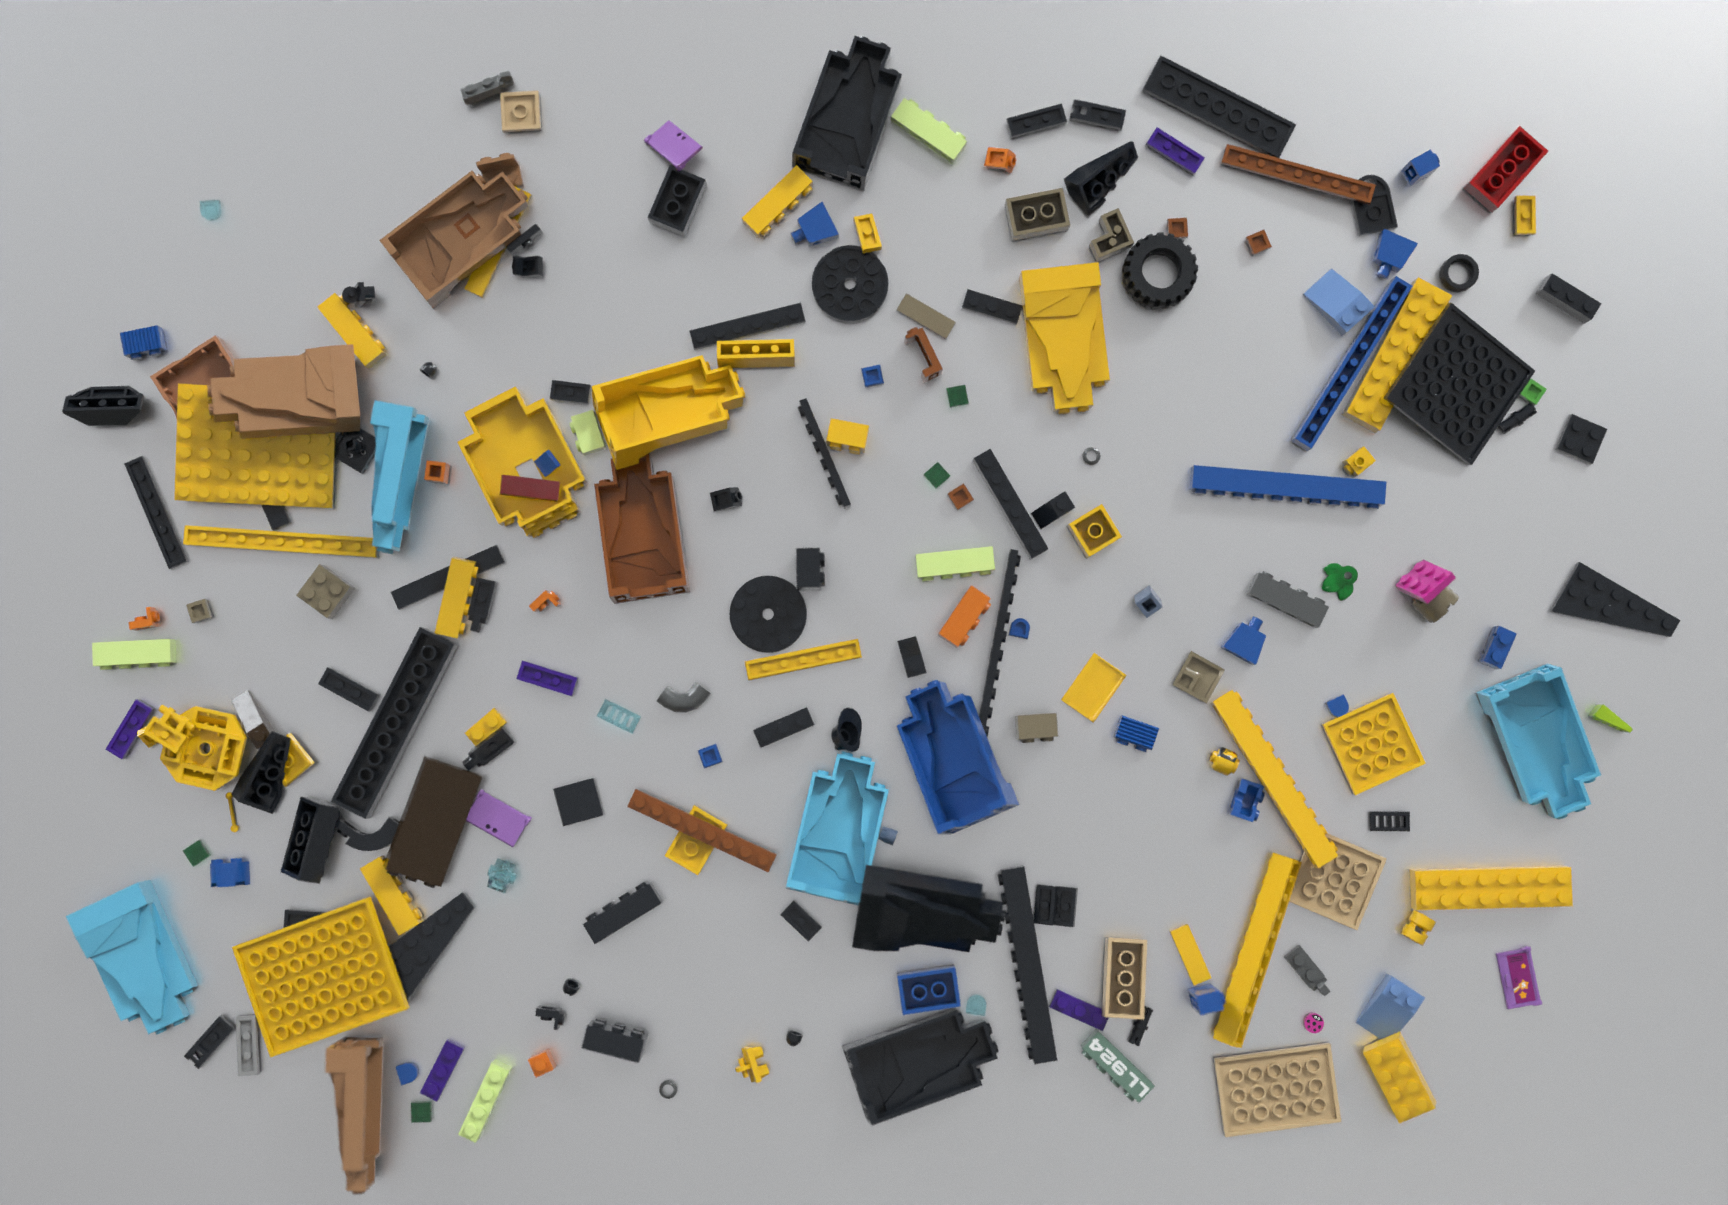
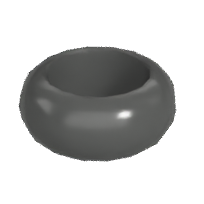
M1093 447L1087 448L1083 452V460L1089 465H1094L1100 460V452ZM1094 451L1097 459L1089 461L1086 456L1087 452Z
M664 1081L659 1087V1092L662 1097L670 1099L676 1095L677 1086L672 1081ZM671 1085L674 1092L666 1095L663 1092V1086Z

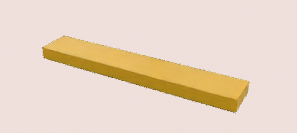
M522 190V191L524 192V194H525V195L527 196V198H528V199L526 200V202H527V204H528V202H529V200H530V198H531L532 195H531L530 193H528V192ZM525 209L514 217L518 223ZM506 247L471 273L464 288L466 291L483 298Z
M854 639L745 661L748 680L858 659L862 658L859 641Z

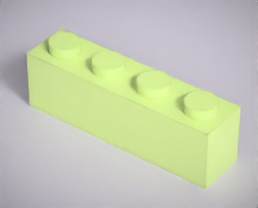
M904 98L892 114L891 122L954 164L966 147L967 141L965 136L959 132L954 133L949 129L950 126L934 119V115L931 112L921 110L915 101Z
M993 546L915 555L917 577L922 578V582L933 581V577L941 576L942 580L952 579L953 575L960 574L961 578L971 577L972 573L979 572L980 576L990 575L991 571L995 570Z
M157 639L92 643L93 666H100V670H111L112 666H119V669H131V665H138L139 668H151V664H158V667H170V663H176V640Z
M496 1059L491 1063L458 1135L475 1143L480 1139L513 1067Z

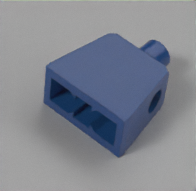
M820 202L798 218L797 222L800 229L791 233L795 244L806 239L809 247L839 238V233L823 202Z
M1383 229L1378 236L1373 263L1380 265L1377 275L1388 279L1391 271L1398 273L1418 243Z
M1253 616L1249 625L1243 622L1239 623L1220 648L1251 665H1256L1266 638L1265 634L1259 632L1263 621Z

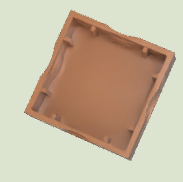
M215 335L194 348L184 358L172 362L150 377L164 400L172 407L177 419L178 384L211 385V378L231 377L230 366H234L233 359L235 358L223 339Z

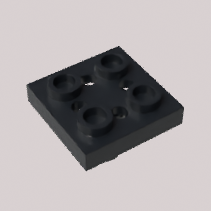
M361 428L360 431L340 432L335 443V458L362 474L375 454V436Z

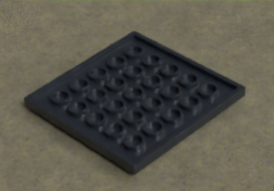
M1447 303L1384 396V399L1462 461L1472 465L1535 370L1453 303Z

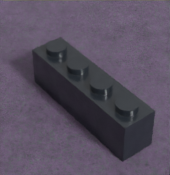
M646 882L641 883L635 887L636 892L631 895L629 892L619 897L620 901L613 905L610 902L602 907L603 912L597 915L594 912L585 918L587 922L583 926L594 944L663 903L652 882L646 884Z

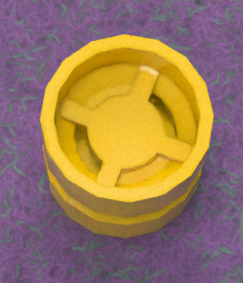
M1413 910L1409 917L1410 923L1405 924L1401 934L1423 946L1428 938L1427 932L1432 931L1436 922L1424 914ZM1416 926L1421 928L1419 932L1414 931Z

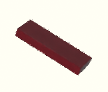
M502 475L500 495L558 502L560 482Z

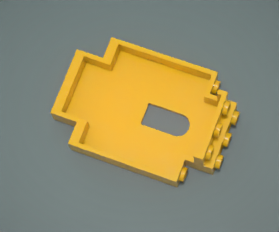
M515 386L464 412L474 433L457 443L498 524L505 525L506 527L515 523V519L518 518L517 522L520 528L524 530L526 536L536 538L543 534V530L547 528L554 529L561 525L560 521L564 519L569 521L578 516L577 513L580 512V509L571 490L578 491L582 489L587 480L544 398L527 406L519 389ZM547 450H550L560 463V466L547 477L537 467L543 480L560 482L558 502L500 495L502 475L520 477L515 467L531 459L535 461Z

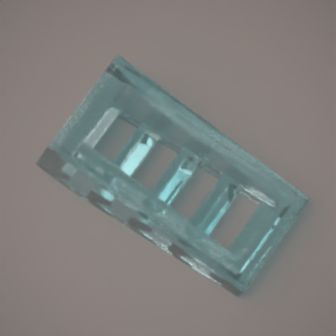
M605 699L597 714V717L632 734L641 716L608 699ZM610 705L612 709L607 717L605 713ZM616 709L620 710L616 719L613 720L612 717ZM623 713H626L622 724L619 723ZM630 716L634 717L630 726L627 727L626 724Z

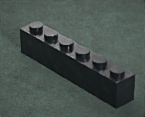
M989 449L973 459L976 468L1029 559L1031 560L1047 551L1049 548L992 450Z

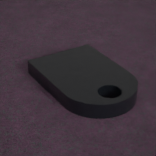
M1366 175L1358 179L1360 181H1371L1372 184L1376 185L1370 205L1351 200L1359 236L1381 232L1383 229H1396L1398 227L1390 189L1386 181L1376 175Z

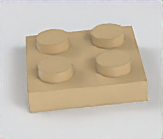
M539 91L500 93L503 132L541 130Z

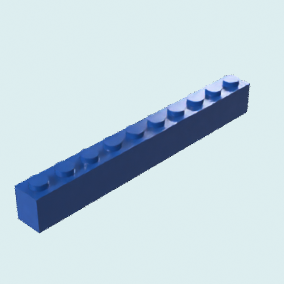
M1397 276L1389 282L1291 442L1306 451L1313 448L1411 290L1412 285Z
M1194 465L1191 467L1189 490H1194V494L1214 492L1213 495L1225 496V493L1233 494V497L1244 498V495H1252V499H1264L1265 496L1271 497L1273 501H1283V498H1289L1290 502L1301 503L1302 500H1310V504H1321V501L1329 502V505L1332 506L1348 503V507L1367 505L1368 509H1379V506L1385 505L1387 481Z

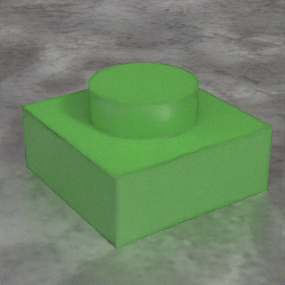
M1530 379L1519 396L1535 406L1547 389L1533 379Z

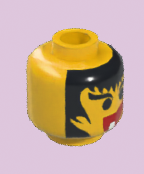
M1220 747L1217 751L1214 750L1209 759L1212 762L1211 768L1224 775L1234 774L1240 762L1237 753L1224 747Z

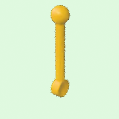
M228 792L225 797L229 803L232 821L231 831L237 832L239 826L235 820L232 803L233 796L231 792Z

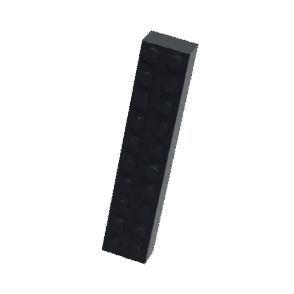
M419 627L330 802L364 819L371 818L458 644L426 628Z

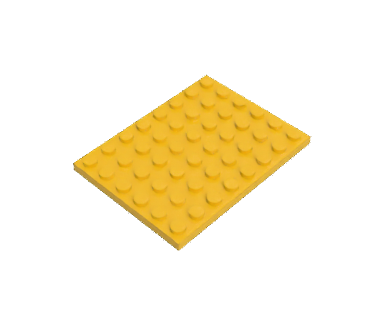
M178 384L174 500L333 508L336 433L240 439V432L235 431V421L214 422V415L209 414V404L212 403V397H208V385Z
M371 896L232 947L270 1058L410 1008Z

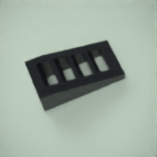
M1370 811V831H1410V811ZM1376 816H1380V827H1376ZM1384 816H1388V826H1384ZM1392 816H1396V826H1392ZM1400 816H1404V826H1400Z

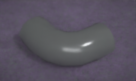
M696 682L686 693H678L667 686L657 699V702L673 712L686 713L697 709L706 701L711 693Z

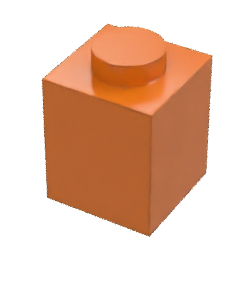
M427 460L424 480L448 484L450 465L445 462Z
M549 1048L528 1059L536 1078L554 1070L557 1066Z

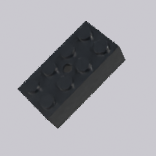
M300 797L281 873L299 881L320 884L321 878L324 875L325 862L329 856L331 840L334 837L336 821L339 819L340 807L319 799Z

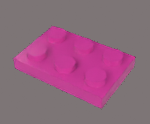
M1422 560L1408 574L1402 576L1395 586L1399 591L1428 604L1456 577L1452 572Z

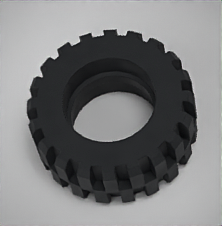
M1159 232L1156 235H1146L1144 239L1141 238L1132 246L1124 260L1122 279L1123 283H1126L1125 289L1127 293L1133 295L1132 299L1135 302L1138 300L1141 302L1140 305L1144 307L1147 305L1151 306V309L1157 310L1159 307L1168 309L1169 306H1175L1181 300H1184L1190 293L1197 280L1198 265L1195 263L1197 258L1195 254L1192 255L1190 245L1186 246L1183 244L1184 240L1182 238L1176 239L1174 234L1169 233L1166 236L1163 232ZM1164 255L1174 262L1178 275L1176 281L1171 286L1157 288L1146 281L1142 273V266L1148 257Z

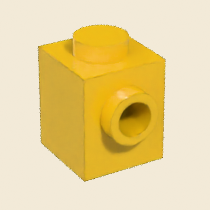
M1363 446L1342 463L1346 473L1356 477L1376 460Z

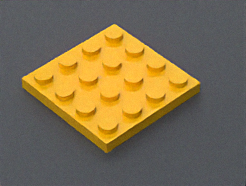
M1394 693L1383 696L1322 724L1354 795L1426 764Z

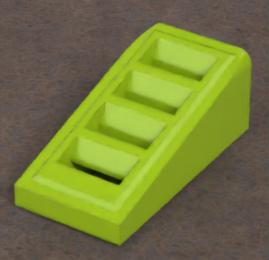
M1604 704L1596 705L1588 714L1590 718L1621 732L1631 733L1633 730L1632 727Z

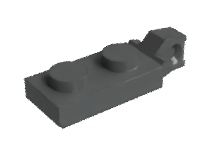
M507 71L495 77L486 78L479 83L467 85L460 90L465 104L469 105L501 93V89L514 85V81L510 72Z
M1300 945L1284 957L1305 984L1313 991L1318 989L1324 996L1331 992L1324 984L1327 981L1324 977L1325 975Z

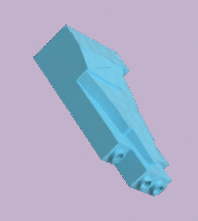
M374 401L370 422L373 425L376 440L375 474L371 504L372 546L378 547L377 551L393 554L394 551H400L403 530L408 531L429 418L425 415L417 414V409L414 407Z
M1547 663L1476 692L1484 714H1487L1493 721L1522 801L1529 805H1537L1543 800L1548 815L1555 819H1563L1568 816V813L1573 811L1580 812L1586 809L1585 806L1590 805L1591 802L1584 783L1595 781V778L1601 776L1562 668Z
M842 752L837 754L832 776H829V772L817 770V773L813 772L786 889L859 906L866 865L872 866L889 789H885V785L874 783V786L870 785L875 762H871L872 758L861 756L859 759L854 758L851 753Z
M151 880L135 883L66 916L86 958L94 961L120 1021L128 1019L130 1022L141 1017L148 1034L155 1032L156 1035L168 1030L167 1025L173 1023L174 1026L185 1022L184 1017L190 1014L182 997L192 993V988L198 986Z

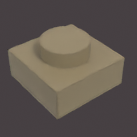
M207 599L186 605L192 623L212 618Z

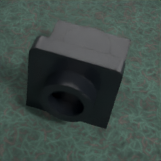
M729 487L710 493L713 511L742 506V494L738 487Z
M541 1005L536 1008L535 1016L540 1017L541 1020L551 1021L552 1018H555L554 1030H558L560 1025L564 1024L565 1014L562 1013V1008Z

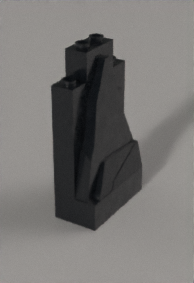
M854 36L848 56L841 51L829 50L792 152L793 168L797 165L802 171L862 191L865 190L871 173L872 163L902 78V74L897 70L886 69L891 47L882 42L870 41L864 36Z
M866 865L852 948L870 951H899V948L921 944L970 952L971 945H975L976 940L996 943L997 935L1001 936L1003 924H1000V922L1005 921L1006 910H1003V902L985 899L986 893L982 892L983 884Z
M951 1009L896 1030L884 1031L843 1045L842 1048L869 1124L873 1126L982 1086L981 1080L983 1075L980 1068H976V1066L998 1059L996 1053H999L996 1042H992L990 1034H993L990 1024L981 1019L962 1026L964 1023L962 1013L956 1009Z

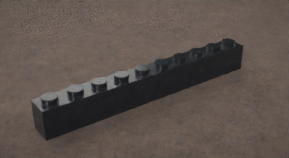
M1021 865L1000 869L1001 874L997 875L999 886L1003 885L1004 893H1001L1003 905L1007 907L1005 922L1010 924L1011 931L1007 932L1009 944L1013 943L1014 951H1011L1012 963L1016 962L1017 970H1014L1015 981L1020 983V990H1017L1019 1002L1023 1001L1024 1009L1020 1010L1022 1021L1026 1020L1027 1028H1024L1025 1039L1030 1042V1048H1027L1029 1060L1033 1059L1034 1064L1058 1061L1025 867Z

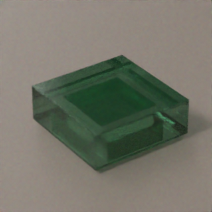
M965 385L946 388L950 408L969 404Z
M939 462L923 474L935 489L950 477Z
M201 839L183 850L193 867L211 856Z
M432 1101L411 1102V1123L432 1121Z

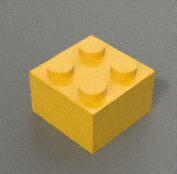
M831 418L826 440L827 446L835 451L847 449L849 453L860 455V452L865 453L869 425Z
M1102 504L1067 525L1086 558H1089L1122 537Z

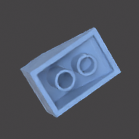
M1332 268L1303 294L1341 336L1346 334L1375 307L1362 292Z
M1386 974L1356 1023L1378 1038L1383 1039L1400 1032L1415 1015L1425 997L1393 976Z

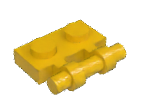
M161 705L158 711L164 715L161 719L153 716L143 733L178 754L188 739V736L182 732L185 728L192 732L196 725L191 723L190 719L186 716L182 717L177 714L175 709ZM170 719L178 723L176 728L168 724Z

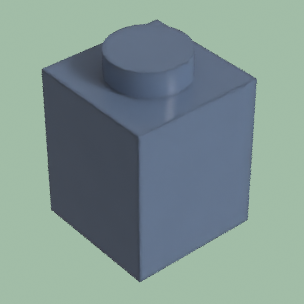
M1150 585L1134 596L1135 604L1146 618L1163 607L1161 599Z

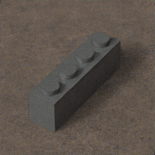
M1263 571L1255 575L1246 593L1247 595L1313 628L1320 627L1329 609V606L1325 605L1324 600L1317 597L1312 599L1307 596L1308 593L1299 588L1296 591L1290 588L1291 584L1283 580L1278 582L1272 579L1273 575Z

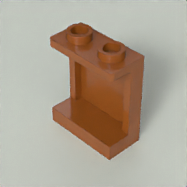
M915 327L907 331L904 340L905 344L908 345L916 341L929 366L922 370L921 377L923 382L926 383L942 375L943 368L923 327L920 329Z

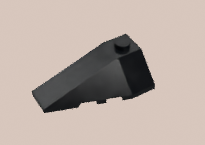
M1130 141L1077 168L1064 178L1068 194L1086 215L1089 216L1104 204L1106 195L1110 190L1116 188L1117 185L1115 183L1121 175H1125L1138 159L1134 142Z
M274 731L270 733L240 776L231 794L238 802L273 814L282 796L281 787L285 777L284 768L288 758L290 737Z

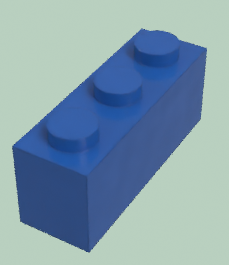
M1212 984L1188 988L1191 1006L1200 1015L1224 1010L1223 1004H1226L1224 994Z

